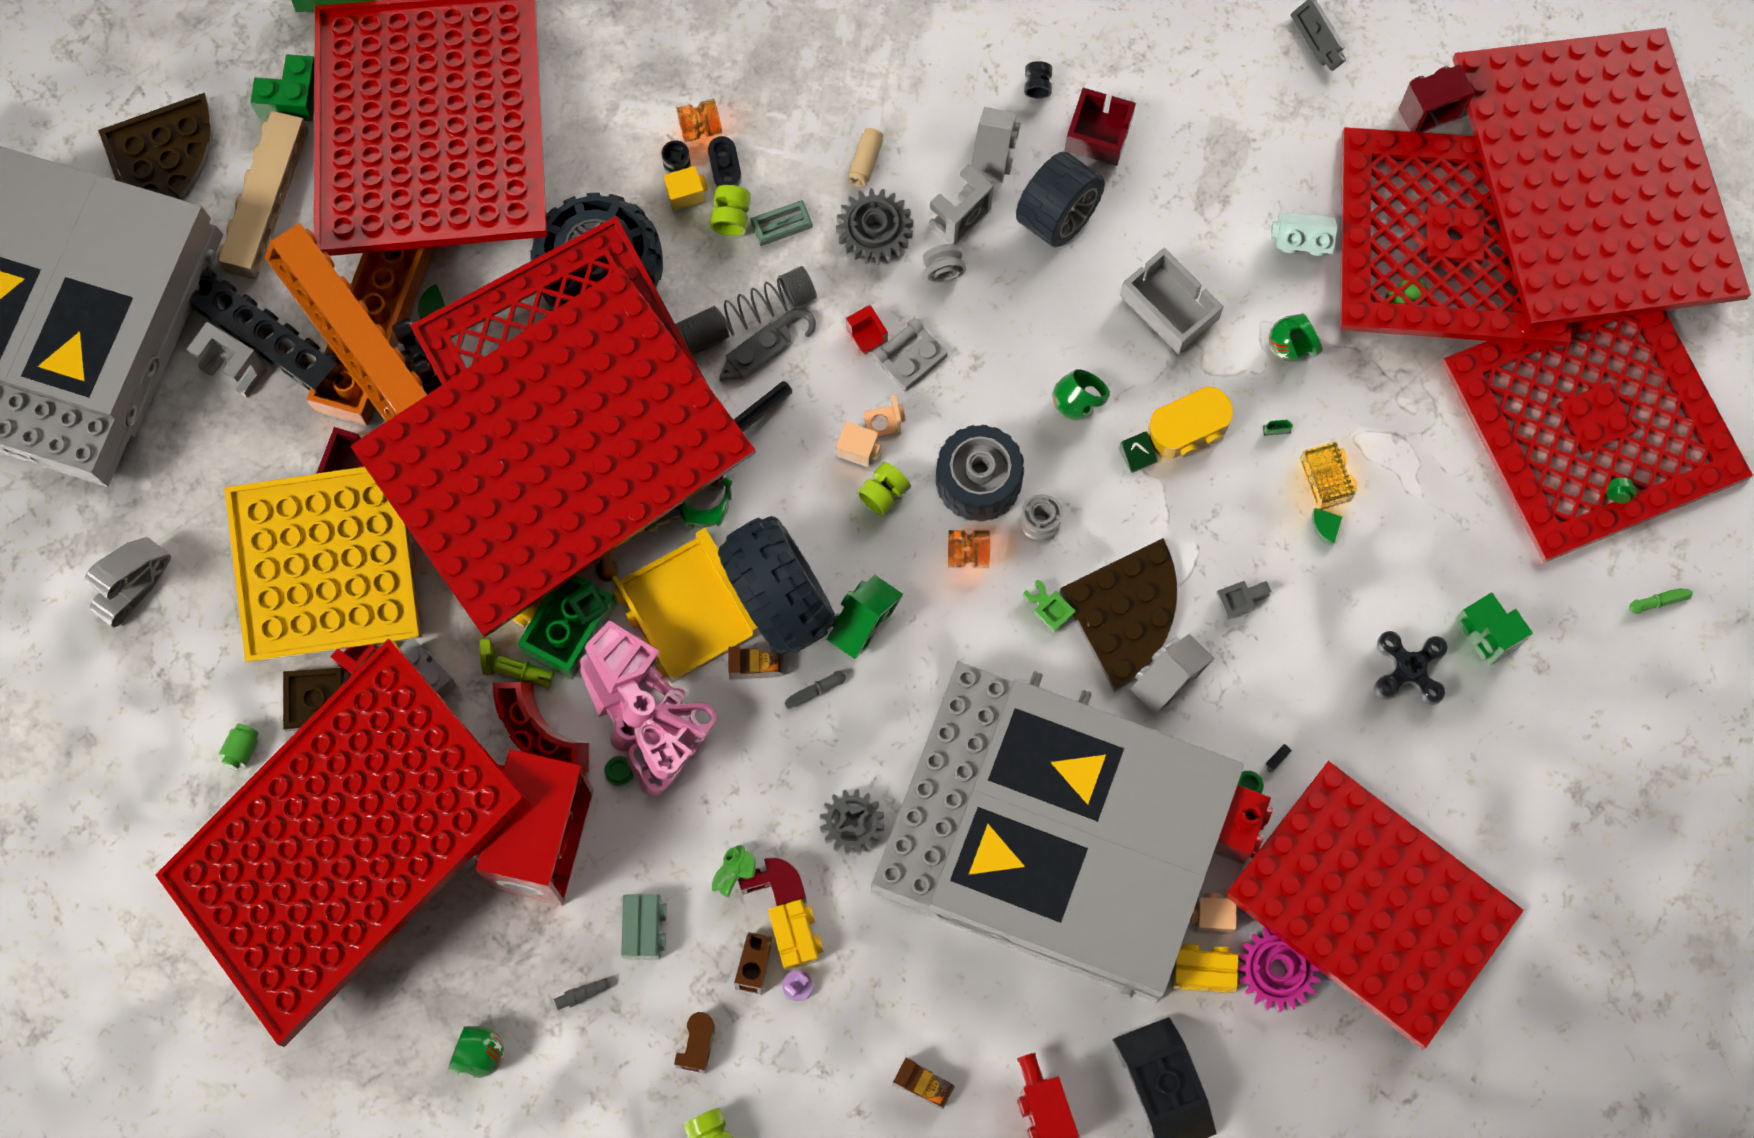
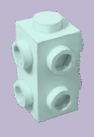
M1279 212L1278 221L1272 222L1271 238L1275 239L1276 248L1281 249L1283 252L1296 253L1297 251H1307L1312 255L1323 256L1326 253L1333 254L1338 227L1335 217Z

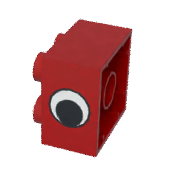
M509 749L505 765H498L528 801L471 860H475V869L493 890L563 906L594 789L581 765Z

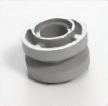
M940 245L923 254L924 265L928 267L926 269L928 280L932 282L949 281L965 273L966 266L965 262L961 259L963 254L959 245Z
M1039 494L1030 497L1024 503L1020 517V527L1023 533L1036 541H1046L1053 538L1059 531L1063 516L1061 505L1056 499L1048 495ZM1043 515L1047 518V520L1041 521L1038 520L1035 516Z

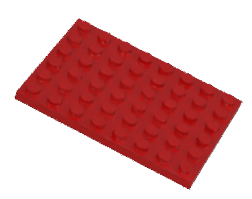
M1329 760L1224 895L1421 1050H1424L1429 1045L1524 911L1515 902Z

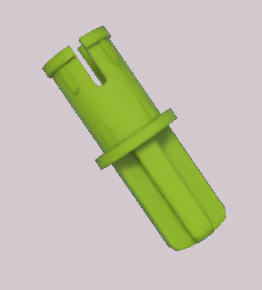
M498 656L494 664V671L496 673L519 679V682L533 683L546 689L550 688L552 683L550 679L554 677V671L530 665V661L527 660L524 663L504 656Z

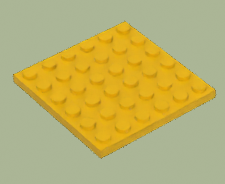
M365 467L224 487L245 662L332 651L337 648L346 649L381 644L388 638L394 642L409 640L411 637L414 639L422 638L408 528Z

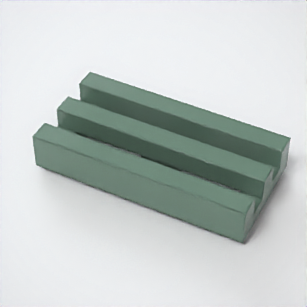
M803 200L750 218L760 246L813 228ZM801 210L800 214L777 220L775 223L763 227L759 226L760 224Z

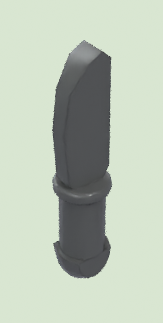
M835 671L834 674L820 681H815V684L796 692L785 700L786 708L791 709L817 696L819 693L823 694L824 691L838 684H843L846 674L842 671Z

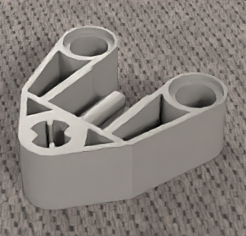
M149 537L127 542L96 562L85 575V581L99 592L92 600L90 610L113 628L122 624L154 588L168 566L171 555Z

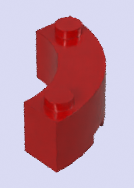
M492 682L494 703L498 717L503 721L505 728L510 734L509 738L522 752L581 765L584 772L589 773V743L568 739L549 726L537 707L533 683Z

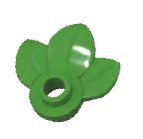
M742 845L732 847L725 853L724 863L716 872L712 881L713 892L719 890L721 894L729 898L739 877L745 879L754 877L756 859Z

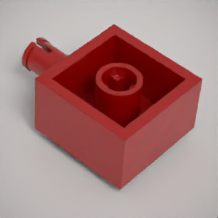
M1237 785L1214 854L1244 864L1249 857L1253 858L1255 853H1258L1263 840V836L1259 835L1260 830L1263 831L1264 826L1268 824L1273 808L1269 807L1271 797Z
M1035 1052L1017 1058L1026 1084L1020 1092L1017 1104L1022 1118L1028 1117L1031 1126L1027 1130L1028 1138H1079L1059 1076L1048 1080L1043 1079Z

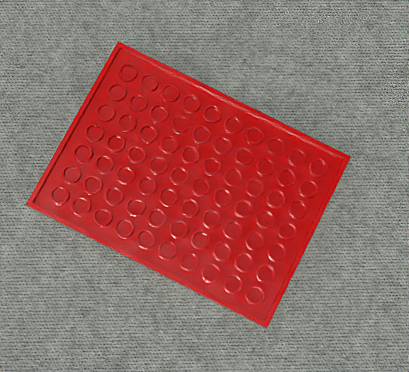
M377 0L315 6L314 236L317 240L316 245L322 253L326 252L329 256L547 237L536 0Z
M1666 28L1457 52L1452 58L1454 66L1461 65L1475 92L1470 103L1467 104V113L1529 328L1748 299L1751 295Z
M621 267L350 446L484 638L756 453L755 448Z
M388 638L155 876L276 1044L285 1047L528 800L397 644Z

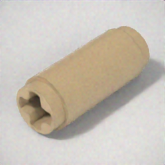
M866 128L864 133H862L848 173V181L850 183L865 187L867 182L870 181L883 142V134L880 131Z

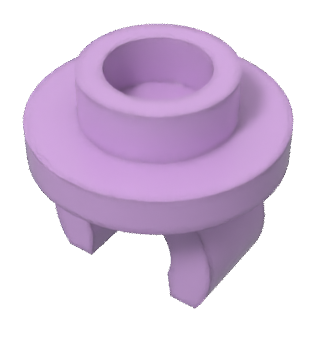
M791 971L783 980V992L790 1000L803 1001L810 996L813 990L812 979L804 971Z

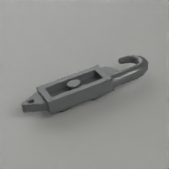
M794 308L772 324L769 323L725 355L726 362L719 376L720 380L736 378L745 380L787 349L791 343V334L787 326L798 318L807 320L809 327L805 332V336L809 337L816 327V320L813 314L803 308Z

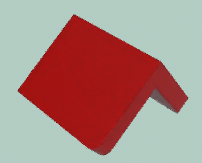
M871 305L846 317V329L863 355L888 342V331Z
M372 644L347 648L344 652L337 648L330 657L336 665L352 676L377 648Z

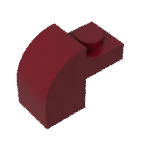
M765 858L766 871L761 872L760 868L755 869L754 877L748 879L738 878L742 895L771 887L776 906L802 899L803 903L807 902L798 871L783 859Z

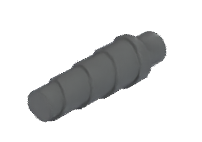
M607 978L594 981L590 984L565 991L564 995L554 998V1002L558 1010L567 1006L571 1008L610 988Z

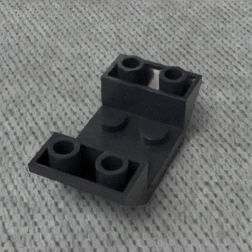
M1170 1017L1112 1039L1123 1068L1128 1070L1148 1120L1149 1126L1147 1129L1151 1138H1208L1217 1134L1209 1101L1185 1042Z

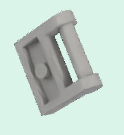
M915 317L907 322L908 326L882 348L877 347L871 352L874 360L904 392L947 357V351L924 329L921 322ZM916 335L919 341L892 363L888 357L911 337Z

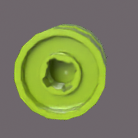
M718 186L714 194L713 206L715 208L711 213L710 229L725 236L743 235L746 232L748 219L746 213L749 211L751 193L739 186Z
M883 462L874 471L873 480H866L856 493L870 510L879 516L885 517L895 506L894 499H901L911 488V484L896 467L890 463Z
M720 1108L705 1112L683 1124L689 1138H733L731 1132L723 1130L726 1122Z

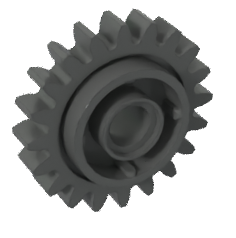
M870 188L869 196H865L860 190L858 191L859 200L850 196L848 197L849 206L841 205L842 214L837 215V223L839 225L836 226V233L841 234L839 236V244H846L845 253L854 250V260L859 259L863 255L865 264H868L870 258L873 257L876 264L879 265L881 257H885L888 262H891V253L900 257V247H909L907 239L913 237V230L910 228L913 227L914 221L909 218L911 210L904 209V200L895 203V193L886 198L885 189H882L879 195H875L873 188ZM877 223L881 225V228L873 230L868 226Z

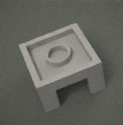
M969 164L960 172V176L968 183L958 195V199L962 202L957 207L941 194H938L930 202V209L938 216L929 221V226L949 244H957L991 210L994 186Z
M206 322L186 350L192 356L199 357L208 344L210 345L209 350L198 363L200 370L210 376L216 373L224 360L228 362L223 369L224 373L236 382L247 371L248 373L238 385L236 391L248 398L266 373V368L253 349Z

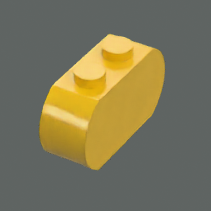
M1206 386L1156 409L1151 416L1147 430L1154 451L1167 458H1175L1180 455L1187 457L1198 450L1197 447L1207 443L1210 446L1218 443L1224 438L1223 435H1225L1232 419L1233 407L1231 401L1221 390Z

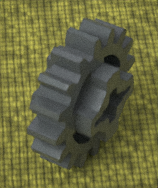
M859 789L855 790L853 796H849L847 790H843V798L839 799L834 794L832 795L834 804H824V809L828 814H820V820L826 822V824L820 826V831L822 833H829L825 837V842L830 843L834 841V851L844 847L845 855H849L851 849H855L856 853L861 855V847L865 846L868 850H871L872 844L870 841H880L881 837L876 831L884 830V824L878 822V820L884 818V812H876L879 802L876 801L871 804L869 802L871 797L869 793L862 798L860 797ZM848 804H859L861 807L853 808L849 807ZM837 811L840 821L833 828L832 818ZM848 817L852 820L858 818L856 828L852 825L846 826ZM872 817V827L870 832L867 833L864 824ZM845 836L855 837L857 841H846L842 838Z

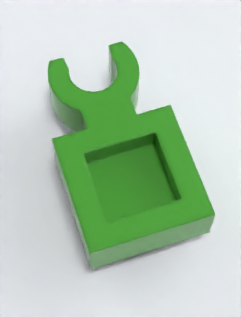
M1036 580L1034 586L1040 593L1034 596L1025 590L1023 596L1027 602L1038 605L1034 610V614L1055 633L1074 616L1076 611L1056 591L1048 596L1045 585L1041 581Z

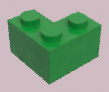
M286 54L282 79L254 77L250 103L258 118H269L270 112L274 111L313 122L314 56Z
M877 575L872 576L867 582L862 580L854 592L849 591L843 598L840 605L844 608L841 613L835 615V624L830 627L832 630L826 640L853 659H856L868 648L878 628L892 616L903 593Z
M1492 592L1463 609L1457 616L1460 630L1464 635L1470 636L1475 643V650L1482 660H1486L1490 666L1517 650L1533 634L1517 609L1507 614Z

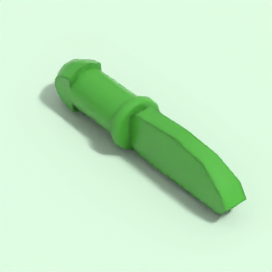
M1682 588L1669 590L1660 594H1654L1649 598L1636 599L1630 603L1629 609L1632 613L1639 614L1645 610L1660 608L1661 606L1691 599L1693 592Z

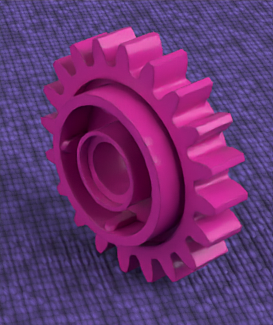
M1263 928L1261 931L1262 939L1258 935L1253 934L1250 937L1253 945L1249 943L1242 945L1247 954H1238V960L1243 962L1244 965L1238 966L1237 972L1243 973L1244 977L1237 983L1239 985L1248 984L1244 996L1254 993V1005L1264 1000V1010L1267 1011L1274 1003L1277 1012L1280 1013L1285 1003L1288 1009L1292 1011L1295 1009L1294 1000L1301 1005L1306 1003L1303 993L1309 996L1315 994V991L1309 984L1317 985L1320 983V980L1313 976V973H1317L1320 970L1274 934L1270 935L1269 931ZM1272 962L1283 964L1285 967V975L1283 977H1278L1272 973Z

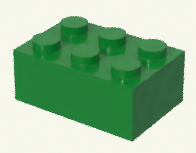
M578 576L573 577L544 598L517 643L522 653L571 679H574L579 670L578 661L587 652L585 649L586 644L606 624L617 605L613 594L595 586L607 605L608 610L583 625L565 598L568 594L588 582Z

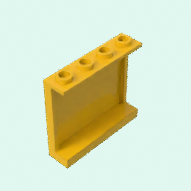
M706 528L695 533L696 539L620 580L617 576L613 577L616 586L612 589L614 596L619 604L625 602L629 612L626 613L630 624L633 629L639 627L644 635L640 639L660 651L657 656L658 661L654 665L657 671L663 675L662 678L667 676L671 684L728 653V647H739L761 635L760 630L754 624L729 581L720 562L718 548Z

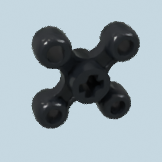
M405 318L393 324L392 330L398 342L403 344L405 348L401 353L405 359L406 367L410 372L414 371L419 376L423 384L422 387L428 395L442 384L410 326L413 322L410 318Z
M1393 631L1382 633L1377 640V649L1381 654L1389 656L1394 661L1395 670L1392 674L1384 675L1376 681L1374 685L1376 696L1382 700H1390L1398 693L1401 685L1413 684L1418 688L1420 698L1425 704L1436 705L1440 703L1445 696V688L1439 681L1432 680L1429 677L1427 665L1445 656L1448 650L1446 641L1442 637L1432 636L1423 644L1421 651L1408 652L1404 649L1399 634ZM1385 641L1392 642L1393 646H1388ZM1431 646H1436L1439 652L1434 651ZM1408 663L1411 664L1412 669L1416 670L1414 673H1411L1410 668L1406 667ZM1383 685L1389 686L1390 691H1386ZM1429 690H1433L1436 696H1432Z

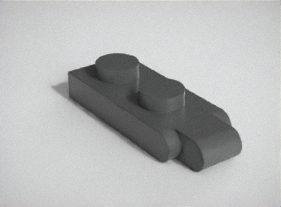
M1306 0L1290 14L1321 65L1324 66L1326 64L1331 71H1334L1346 61L1342 53L1345 46L1317 0Z

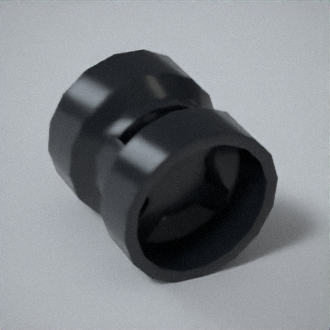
M1034 61L1025 66V77L1028 79L1024 87L1026 96L1034 99H1043L1052 94V83L1049 81L1053 71L1051 64L1043 61Z
M673 140L663 146L661 154L664 170L667 174L691 167L689 149L685 143Z

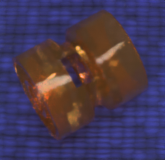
M715 99L701 101L697 107H694L692 104L676 107L684 143L699 140L702 134L707 137L723 134Z
M948 530V568H964L967 563H970L973 568H989L990 531L973 530L971 534H967L965 530ZM970 546V551L962 550V548Z

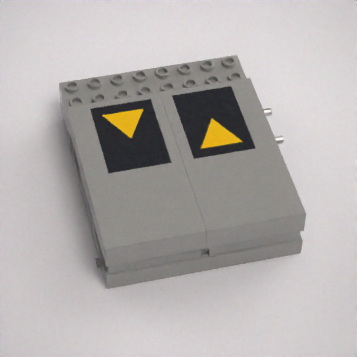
M0 146V453L109 487L129 438H136L192 309V304L189 302L192 292L194 293L195 289L197 291L200 290V275L215 260L216 251L223 237V233L219 228L209 223L211 218L202 206Z
M957 661L872 881L871 892L928 913V916L1120 988L1122 989L1121 994L1132 998L1133 994L1157 1002L1167 988L1244 763L1088 706L1092 692L1083 689L1077 702L1039 688L1043 674L1038 673V671L1033 672L1028 684L1018 679L1011 681Z

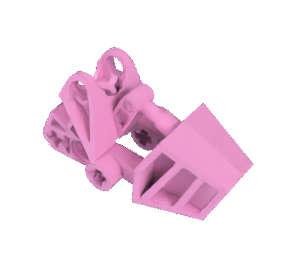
M609 620L586 644L585 649L587 652L581 657L577 665L598 716L600 717L608 713L616 724L610 735L611 744L619 751H629L627 753V762L644 793L657 797L662 795L679 775L683 768L682 765L688 757H693L707 737V733L715 724L717 715L715 710L705 703L681 704L685 698V690L680 686L671 687L662 678L663 675L653 667L660 651ZM643 681L651 688L655 687L665 696L658 705H655V700L651 694L641 691L639 688ZM697 711H705L710 715L711 721L702 724L696 720L695 713ZM641 749L646 762L637 761L634 757V751ZM651 777H653L655 780H661L659 786H657L655 783H649Z

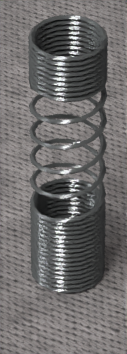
M800 266L790 270V272L779 275L777 277L779 293L771 283L766 281L764 283L765 298L756 288H751L752 305L744 295L738 294L737 304L739 312L729 300H725L724 311L726 319L719 309L713 305V307L675 323L691 354L701 352V350L711 347V345L714 346V344L716 345V343L724 341V339H729L728 329L732 336L735 335L728 316L726 303H729L744 328L748 330L741 309L740 296L746 301L758 323L761 324L754 302L753 290L760 296L774 318L775 315L769 302L766 284L775 292L786 312L788 309L780 284L793 308L816 299V290L806 269Z

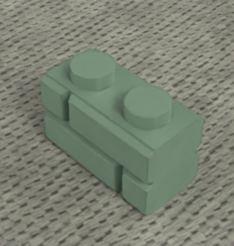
M623 895L621 948L623 959L659 960L660 952H666V933H661V921L667 920V903H661L660 895Z

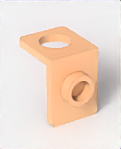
M891 395V407L864 412L866 428L878 432V438L901 434V422L906 420L903 405H898L896 395ZM876 416H884L888 420V426L883 430H876L871 424L872 419Z

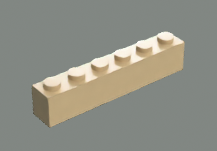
M271 111L268 120L263 122L261 141L259 145L257 144L254 147L253 163L251 169H248L245 173L243 192L236 198L234 217L228 221L225 243L220 245L217 253L218 262L227 273L256 280L259 276L309 131L303 118Z

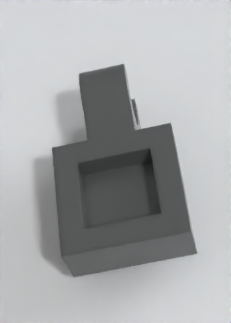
M1245 581L1220 589L1216 594L1226 618L1229 620L1255 610L1256 606L1253 601L1269 597V593L1272 591L1267 581L1247 588Z

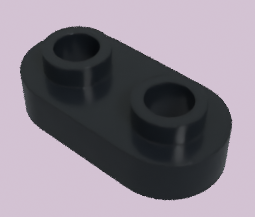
M725 136L712 139L708 145V155L715 185L717 187L721 185L739 186L742 176L734 142ZM720 151L727 152L725 156L718 155ZM726 176H731L732 180L724 181L723 178Z

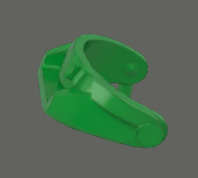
M729 477L723 479V485L725 486L724 499L718 506L712 509L696 510L685 502L680 504L678 508L685 525H692V528L694 526L706 528L715 524L721 526L729 508V500H732V479Z

